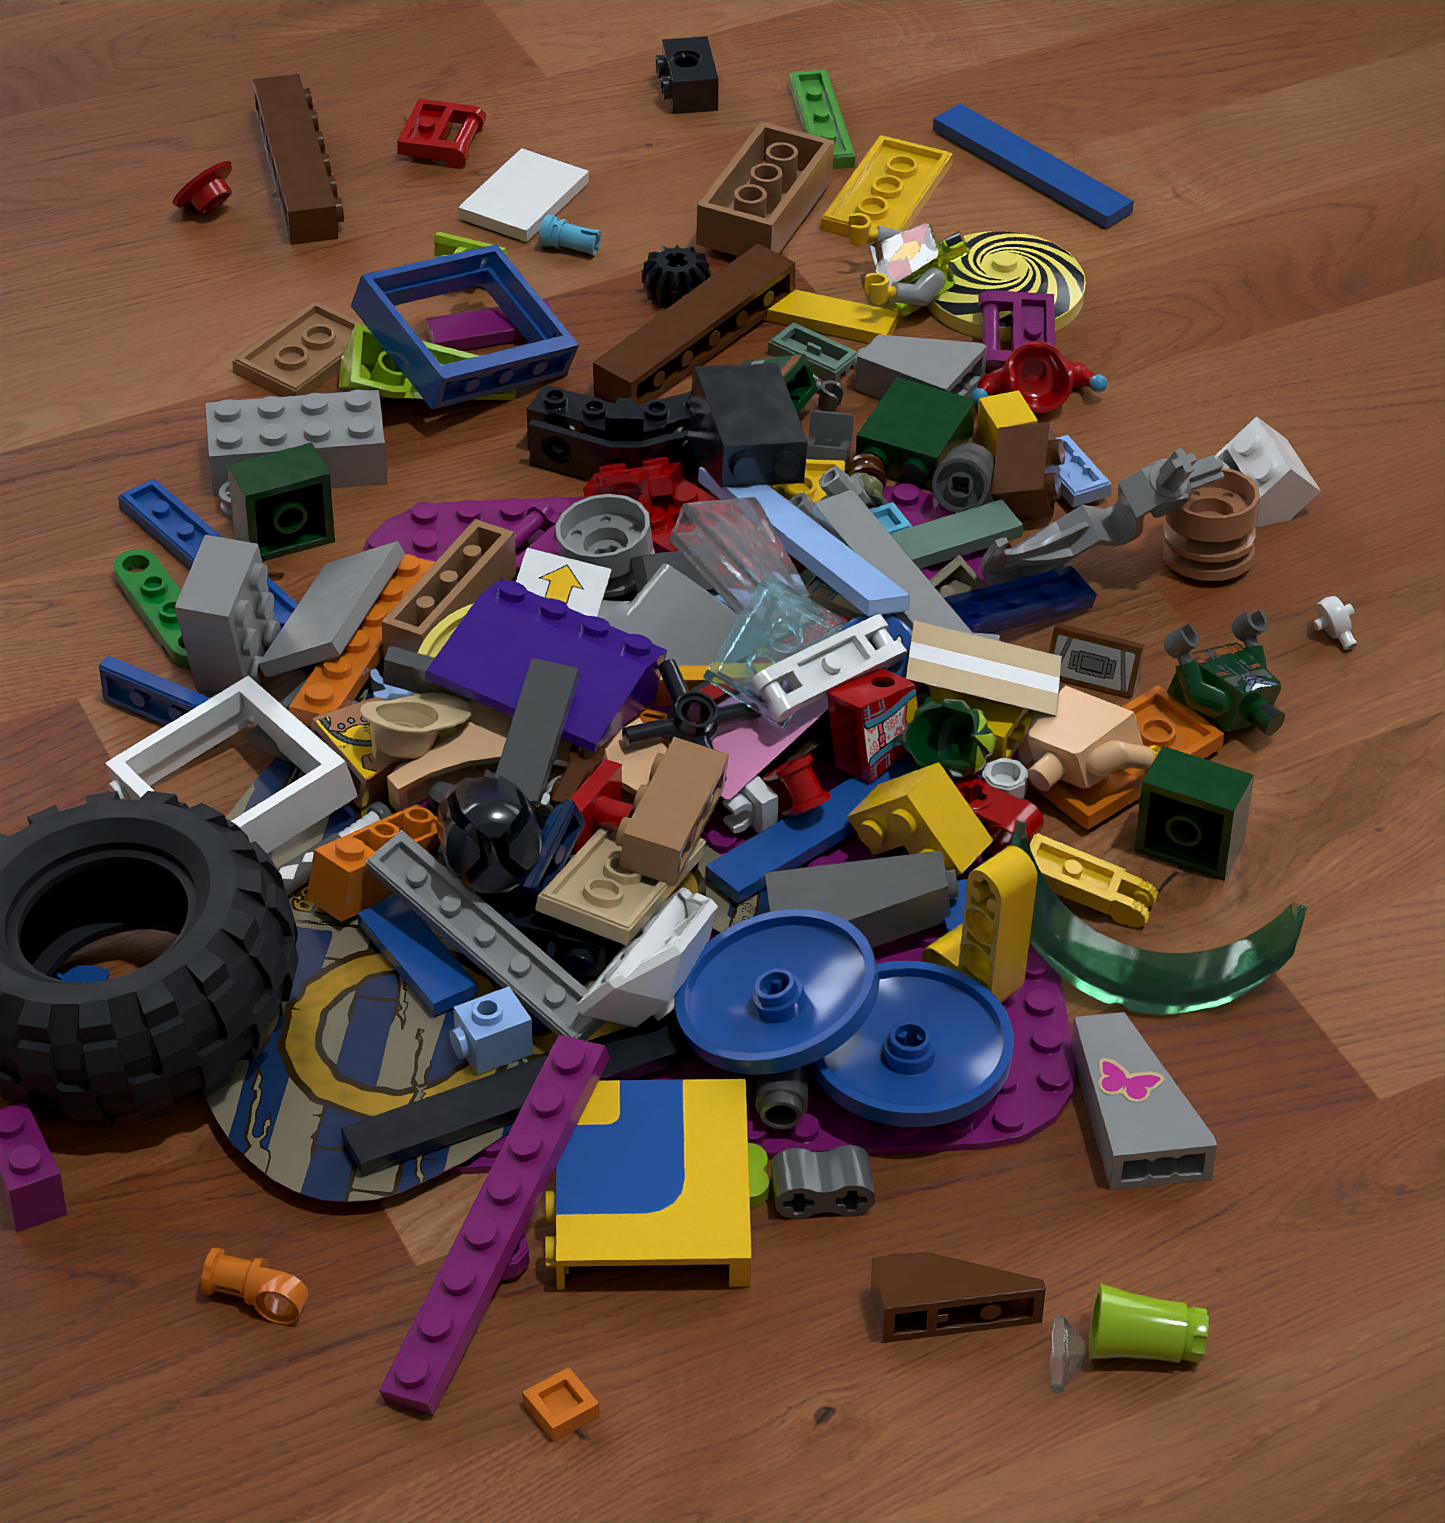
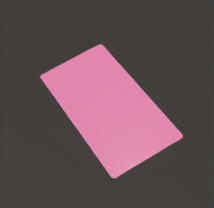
M786 680L782 682L781 688L786 694L793 691ZM737 686L718 703L717 707L758 699L762 707V716L760 718L719 726L716 735L711 740L715 750L729 754L726 772L727 780L725 781L721 796L726 800L734 797L828 710L827 696L797 710L793 715L781 722H776L768 710L771 706L764 695H757L752 686Z

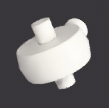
M1336 596L1326 597L1318 602L1316 610L1319 618L1313 621L1316 630L1325 629L1331 638H1338L1344 650L1355 647L1357 641L1350 632L1352 625L1349 616L1355 613L1352 605L1349 603L1344 606Z

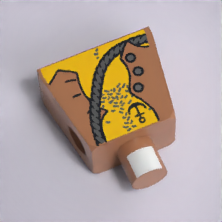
M379 697L318 715L312 718L310 730L346 761L358 797L353 799V802L360 809L368 806L388 790L387 776L399 764L404 762L378 761L373 757L370 722L363 718L360 709L367 702L384 700Z

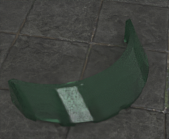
M1015 820L1009 846H1017L1027 853L1037 870L1030 943L1060 976L1089 996L1107 1004L1121 1003L1130 1011L1148 1014L1171 1015L1199 1011L1211 1007L1215 1008L1229 1003L1257 987L1273 973L1280 970L1294 955L1307 906L1293 901L1281 914L1258 931L1231 944L1210 950L1191 953L1155 952L1132 947L1109 938L1079 919L1053 892L1044 879L1032 854L1026 834L1027 823Z

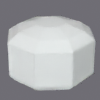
M1000 758L986 763L982 780L992 787L1023 799L1028 788V770L1020 761Z

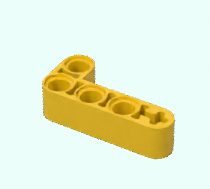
M1008 846L971 871L967 880L963 923L930 944L921 953V962L942 965L970 976L990 990L1001 1003L1022 989L1025 981L1037 885V870L1027 853L1017 846Z

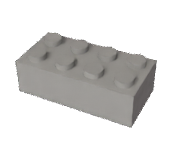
M358 389L350 392L326 394L310 393L287 397L268 396L247 400L227 399L220 402L206 403L213 497H219L220 487L229 481L228 464L311 442L330 472L331 488L387 484L385 440L379 389Z

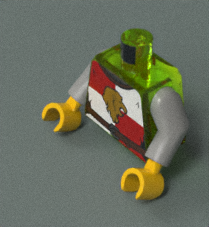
M853 213L849 216L848 238L850 242L856 246H861L869 240L873 241V244L869 245V249L877 273H869L865 276L864 291L875 305L884 304L888 300L893 310L899 312V319L906 317L921 306L928 305L935 297L953 287L956 281L950 263L970 253L969 247L960 231L939 240L930 224H922L902 231L880 225L874 229L871 228V219L868 215Z

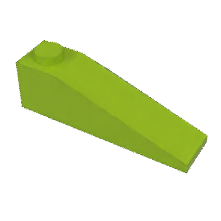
M355 323L341 358L339 388L350 391L379 389L380 398L423 399L367 326ZM422 341L441 365L479 356ZM516 388L472 400H514Z

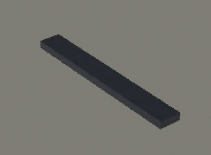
M676 1011L669 1012L658 1021L652 1018L642 1022L637 1027L629 1026L587 1041L606 1046L610 1056L599 1081L632 1080L698 1056L684 1037ZM548 1055L341 1127L342 1141L361 1175H365L514 1122Z

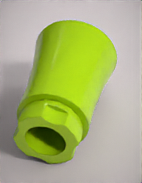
M1099 1283L1091 1316L1090 1359H1148L1180 1363L1182 1359L1201 1363L1204 1358L1208 1337L1209 1316L1207 1315V1309L1187 1307V1304L1184 1302L1162 1300L1130 1293Z

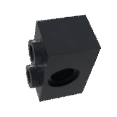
M708 37L662 39V55H656L655 58L657 78H661L663 100L669 99L672 114L718 111L719 78Z

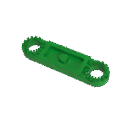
M134 549L121 553L113 563L117 585L125 592L126 598L161 647L166 649L171 656L172 662L178 664L180 668L185 666V669H190L186 649H183L184 642L175 611V605L181 593L180 588L152 552ZM137 565H139L140 569L144 567L143 571L129 572L132 570V566H134V569H137Z

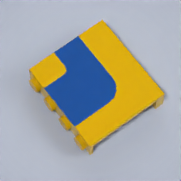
M746 1079L598 1081L551 1178H556V1191H546V1223H556V1236L545 1237L546 1268H556L557 1290L565 1289V1274H569V1266L728 1264L729 1287H751L752 1258Z

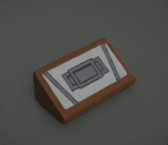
M1056 623L1049 653L1062 656L1059 682L1131 699L1141 679L1145 644Z

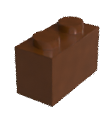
M1050 422L999 427L991 495L993 501L1002 499L1019 520L1053 517L1055 499L1061 497V480L1058 474V467L1065 463V449L1062 439H1056Z

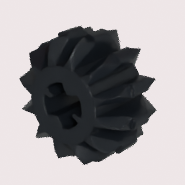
M678 244L675 248L661 246L659 252H650L647 261L644 262V269H642V283H644L647 299L657 300L660 307L668 304L673 305L711 276L705 254L696 253L694 247L680 248Z

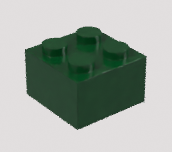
M312 442L227 465L234 534L239 541L258 544L262 562L335 542L330 472Z
M1162 746L1142 781L1134 851L1225 881L1245 843L1254 775Z

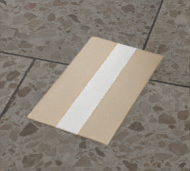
M914 620L906 679L1056 716L1062 656Z

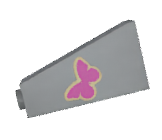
M1125 1012L1074 1017L1071 1045L1076 1060L1075 1069L1109 1189L1116 1190L1211 1180L1217 1149L1214 1135Z

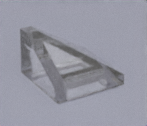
M1055 1315V1319H1052L1049 1367L1050 1389H1053V1393H1062L1085 1362L1088 1354L1086 1342L1064 1315Z

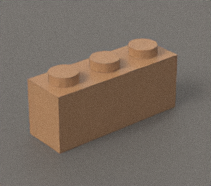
M676 737L671 741L665 755L657 753L650 770L649 785L641 784L636 793L632 808L634 813L632 818L624 817L618 828L615 844L622 847L620 868L676 885L724 790L729 754Z

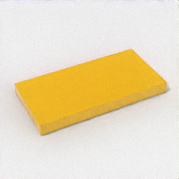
M880 135L821 217V230L848 237L849 216L853 213L868 215L871 219V228L874 229L880 225L900 231L908 230L951 168L953 153Z

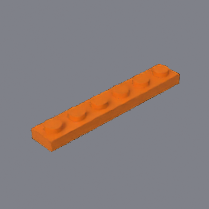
M410 554L403 556L402 561L341 655L319 662L289 705V712L300 722L311 727L312 718L353 703L370 677L371 670L376 668L384 655L381 621L433 566L434 561L417 558Z

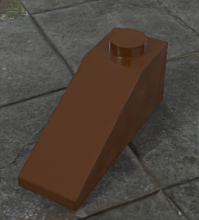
M926 1251L908 1254L895 1253L889 1256L872 1258L870 1294L883 1343L1042 1323L1046 1288L1044 1281L1041 1279Z

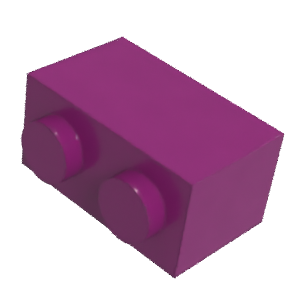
M23 1102L0 1109V1197L16 1232L67 1215L60 1171L28 1104Z

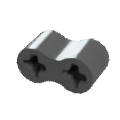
M845 1145L825 1152H812L803 1148H791L779 1152L772 1159L771 1173L775 1207L777 1212L784 1217L802 1219L823 1212L836 1213L841 1216H856L867 1212L874 1205L875 1193L870 1158L863 1148Z

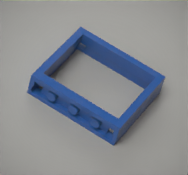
M497 244L363 274L360 277L351 303L352 309L432 410L566 376L579 347L576 340ZM482 285L529 343L441 365L395 306Z

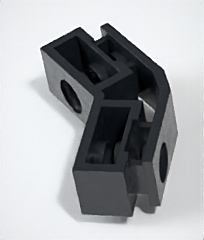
M544 385L526 409L530 465L589 482L595 473L600 472L599 467L604 465L625 463L626 469L643 467L642 461L647 459L668 457L669 463L681 462L683 477L699 474V467L702 466L687 450L691 391L662 399L649 400L640 404H635L632 398L624 399L619 397L614 404L599 398L567 391L563 388Z

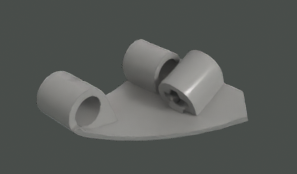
M667 563L661 565L632 602L623 601L617 604L605 617L610 626L629 634L643 635L649 638L652 644L667 649L665 660L674 659L678 666L734 665L771 644L734 611Z

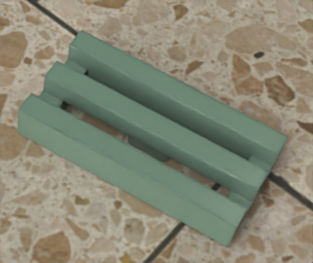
M794 322L768 342V354L774 357L806 354L811 371L826 381L833 380L839 382L840 375L847 376L850 373V367L853 368L854 360L858 351Z

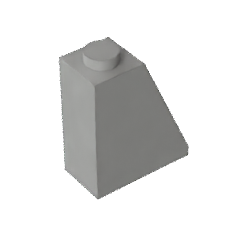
M878 334L865 348H861L855 357L853 368L856 371V390L882 399L896 377L969 397L971 392L977 388L978 381L985 376L987 345L975 342Z

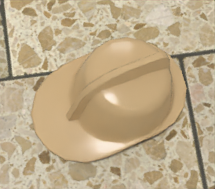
M424 693L393 700L367 702L361 706L360 713L364 719L370 722L373 757L378 761H406L424 756L433 747L440 730L451 728L467 721L471 717L472 707L467 701L457 696L444 693Z

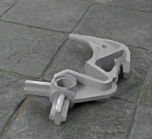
M1178 448L1169 458L1155 461L1118 483V498L1114 505L1104 509L1081 505L1010 549H1005L1009 543L1006 537L995 540L982 557L979 569L988 582L1011 591L1035 587L1059 578L1063 574V564L1086 550L1098 545L1118 547L1139 537L1143 532L1144 516L1151 512L1154 518L1168 515L1189 501L1191 491L1223 480L1225 477L1221 470L1224 467L1223 462L1220 458L1216 460L1214 455L1197 461L1194 453L1186 455L1183 448Z

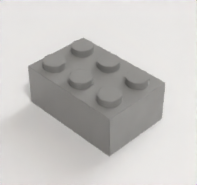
M205 535L176 602L175 611L197 692L217 695L247 676L251 677L257 684H261L265 675L258 666V663L279 634L281 626L280 622L275 620L273 612L274 595L269 593L268 568L266 564L262 563L259 545L256 543Z

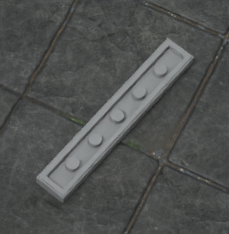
M853 489L813 503L812 515L824 529L910 594L909 610L894 614L909 626L911 630H913L915 620L974 635Z
M404 831L398 832L365 861L367 870L497 984L502 988L509 986L520 1003L557 1036L563 1035L586 1041L607 1022V1020L582 1015L575 1006L588 990L475 892L464 887L461 880L454 878L447 868Z

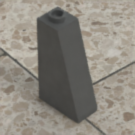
M942 851L765 873L769 912L786 909H811L837 915L859 929L868 940L871 948L944 923V918L951 916L950 900L958 899L955 869H945Z

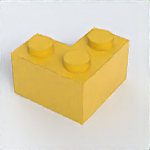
M939 762L878 784L847 816V819L857 831L860 840L869 848L873 855L903 845L909 854L942 851L945 869H955L956 876L962 874L993 841Z

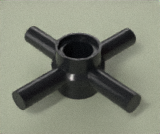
M668 659L658 666L674 703L669 709L667 718L622 728V738L627 747L668 738L669 743H671L673 738L676 737L714 749L711 740L716 735L719 726L760 718L762 716V707L758 699L717 707L715 701L709 695L699 691H689L676 660Z

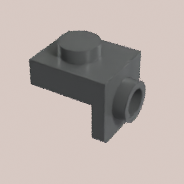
M812 411L806 459L843 460L846 467L851 456L854 416L849 413Z

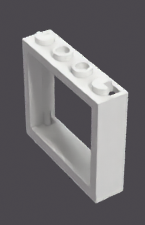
M249 676L105 763L112 778V782L108 784V789L111 792L118 791L120 799L123 800L139 799L147 791H154L150 785L249 724L253 727L258 724L276 742L279 750L306 773L303 777L231 821L237 824L248 836L250 843L256 841L266 853L274 850L358 797L346 761Z

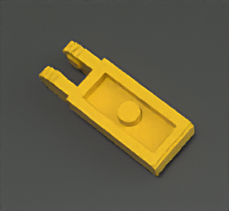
M1034 834L1026 853L1033 861L1037 870V886L1105 914L1109 912L1113 920L1121 925H1128V927H1133L1134 929H1140L1141 926L1144 927L1149 918L1150 912H1148V907H1152L1157 898L1158 891H1156V887L1153 884L1125 872L1126 869L1041 834Z

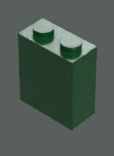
M896 377L857 433L856 455L873 454L879 457L883 462L886 478L933 491L932 480L934 473L944 458L953 448L966 444L974 433L976 399Z

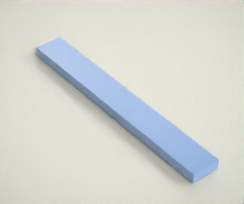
M699 467L698 482L868 617L909 610V593L770 486L755 485L720 488L703 467Z

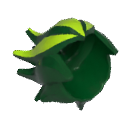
M927 697L924 703L915 711L913 720L900 735L893 738V741L902 744L905 750L911 754L912 764L915 768L919 770L939 762L952 782L956 784V781H962L967 775L973 776L977 772L984 770L986 757L992 755L997 737L994 736V732L988 727L982 710L970 709L964 700L946 698L942 703H939Z

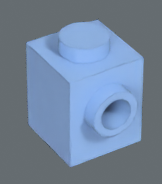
M509 986L453 1007L455 1029L450 1030L449 1033L452 1047L459 1059L466 1058L477 1076L533 1055L532 1019Z

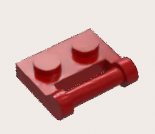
M418 98L397 140L398 154L413 156L417 159L444 160L452 168H461L468 159V148L475 133L481 130L486 121V114L477 106ZM453 123L462 124L454 142L445 141Z

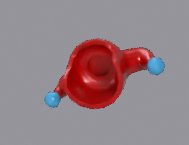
M1031 341L1020 345L1012 351L1002 368L983 376L978 381L977 388L971 392L970 398L976 399V406H978L979 398L1019 390L1032 412L1046 413L1056 410L1065 403L1072 392V388L1090 387L1091 390L1100 393L1106 390L1108 382L1106 377L1101 374L1095 375L1082 363L1067 361L1058 348L1047 342Z

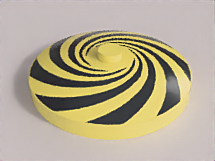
M987 231L962 236L963 241L950 248L945 243L936 249L938 254H946L955 282L953 286L937 295L926 307L940 322L960 333L983 339V313L978 308V296L980 293L988 290L1054 294L1055 332L1073 321L1082 309L1086 284L1084 272L1080 264L1070 253L1048 240L1018 232ZM1011 311L999 312V341H1011Z

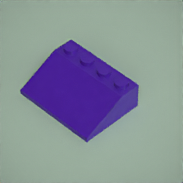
M500 579L478 596L427 668L424 679L514 717L532 658L577 667L581 675L561 738L595 752L655 699L661 678L658 666L665 661L667 649L652 644V641L643 635L629 634L612 627L603 618L587 616L570 609L561 600L544 598L528 591L524 585L518 582Z

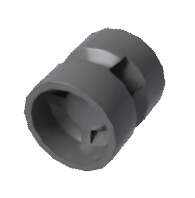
M974 443L961 444L953 448L934 473L932 487L937 501L947 510L956 513L980 506L992 490L995 465L994 456L985 447Z

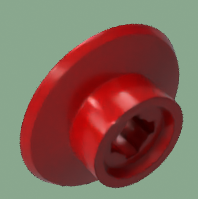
M220 162L198 174L176 194L172 204L178 208L193 204L200 215H205L218 208L232 194V190L225 182L232 171L231 162Z

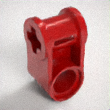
M811 754L791 760L760 777L778 795V817L802 814L831 799L829 791H823L812 769L811 763L814 759Z
M966 778L955 784L993 839L992 843L984 851L994 856L1008 846H1017L1025 851L1030 845L1034 834L1037 835L1044 825L1043 816L1040 810L1028 800L1012 796L976 778ZM977 794H980V800L977 799Z

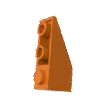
M415 804L314 849L306 899L341 922L357 915L358 912L378 904L391 890L367 870L365 861L401 830L430 853L440 843L436 828L438 817L433 815L430 810Z

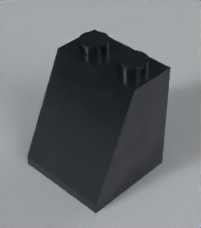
M776 363L693 367L687 450L719 487L804 483L808 441L779 366Z

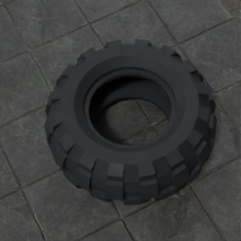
M118 791L87 795L86 804L59 811L57 806L53 805L28 816L29 826L13 836L0 833V1095L4 1099L6 1098L13 1105L21 1102L28 1104L33 1115L51 1122L66 1112L72 1120H79L81 1127H112L118 1115L139 1112L145 1122L175 1113V1101L195 1092L207 1098L232 1081L230 1074L234 1072L236 1061H255L272 1039L271 1033L277 1026L278 1017L284 1015L286 1002L290 999L299 962L296 949L298 930L281 873L269 855L256 841L250 843L248 836L237 824L225 818L224 814L204 803L189 808L186 803L178 801L176 794L147 791L139 799L123 800L120 799ZM145 929L166 931L179 935L172 945L157 959L123 976L98 982H69L51 977L57 968L74 952L104 937L126 931Z

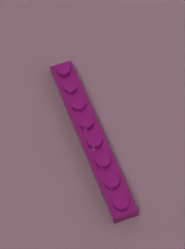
M558 1035L379 1389L385 1402L430 1415L434 1414L610 1059L606 1046Z

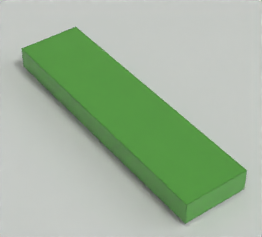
M827 70L789 73V87L804 133L834 141L833 169L855 167V153Z

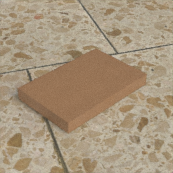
M313 301L232 360L233 372L283 397L310 394L340 372L341 358L355 323L366 325L322 303Z

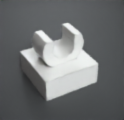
M758 775L730 800H723V805L732 813L724 817L723 822L733 833H740L751 826L759 834L778 822V795Z

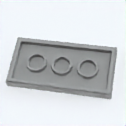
M398 541L324 565L258 663L265 677L276 676L341 655L402 561L405 552Z

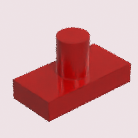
M604 759L570 798V800L575 802L586 821L571 851L572 855H576L601 826L618 831L624 817L632 818L634 814L632 812L633 805L621 802L622 764Z

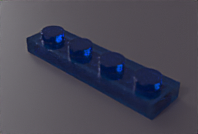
M1068 566L944 597V599L972 633L992 634L1092 608L1097 594L1073 566Z

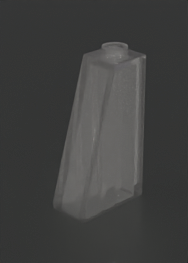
M755 497L683 503L670 538V542L733 610L763 637L789 634L796 630L810 594L760 502Z

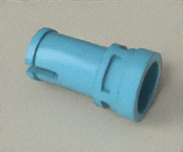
M546 214L541 223L538 241L540 246L555 247L556 249L565 247L595 256L600 247L602 233L600 230L569 224L566 219L560 220V218L554 215Z

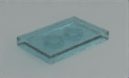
M766 572L702 678L784 728L792 715L781 722H776L768 710L771 706L764 695H757L749 684L750 680L763 669L841 632L846 621ZM786 680L779 683L786 694L793 691Z

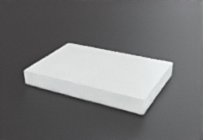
M521 148L458 207L459 219L528 242L540 230L541 223L546 214L555 216L589 183V171Z

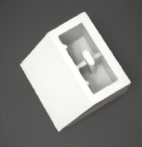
M1257 416L1214 456L1216 460L1221 459L1224 465L1223 468L1236 470L1250 477L1259 487V514L1255 528L1290 521L1321 492L1288 440Z

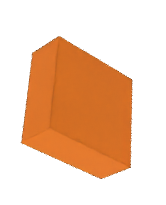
M570 1367L522 1392L523 1406L552 1442L600 1417L599 1402Z

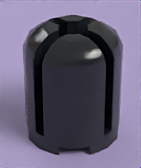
M482 776L470 780L464 778L448 790L438 807L439 813L436 828L446 867L454 878L461 876L464 887L475 893L498 895L514 891L523 884L519 865L528 872H531L538 863L543 848L539 824L530 800L518 785L502 776H498L499 778ZM479 830H480L485 836H481L480 833H479Z

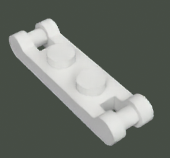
M877 614L763 669L750 680L749 684L757 695L765 696L771 705L768 709L776 722H781L793 715L797 710L827 696V692L837 686L876 669H887L896 665L907 655L908 651L900 640L894 641L887 632L889 625L881 614ZM870 642H872V643L874 644V646L877 648V650H875V649L873 648V646L871 645ZM785 680L793 689L788 694L779 685V683Z

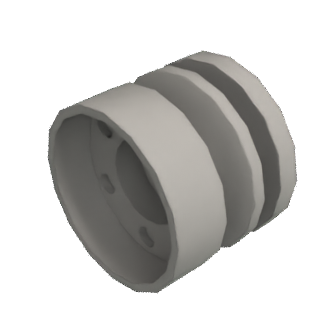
M615 494L590 496L572 504L561 514L556 524L560 556L612 569L602 600L632 602L638 595L631 558L655 554L648 511L640 502L627 496Z

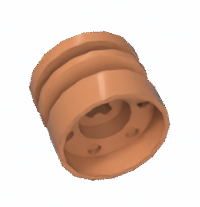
M1222 468L1221 470L1225 476L1223 480L1191 491L1190 499L1184 506L1165 515L1166 522L1163 525L1162 556L1170 569L1184 577L1201 581H1222L1235 578L1250 569L1255 560L1254 544L1257 537L1255 525L1258 522L1260 503L1259 487L1250 477L1236 470Z

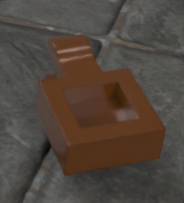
M576 744L571 745L569 749L570 764L563 777L557 778L551 789L550 804L554 808L567 798L570 799L604 759H608L605 747H600L593 758L582 759L585 754L584 748Z

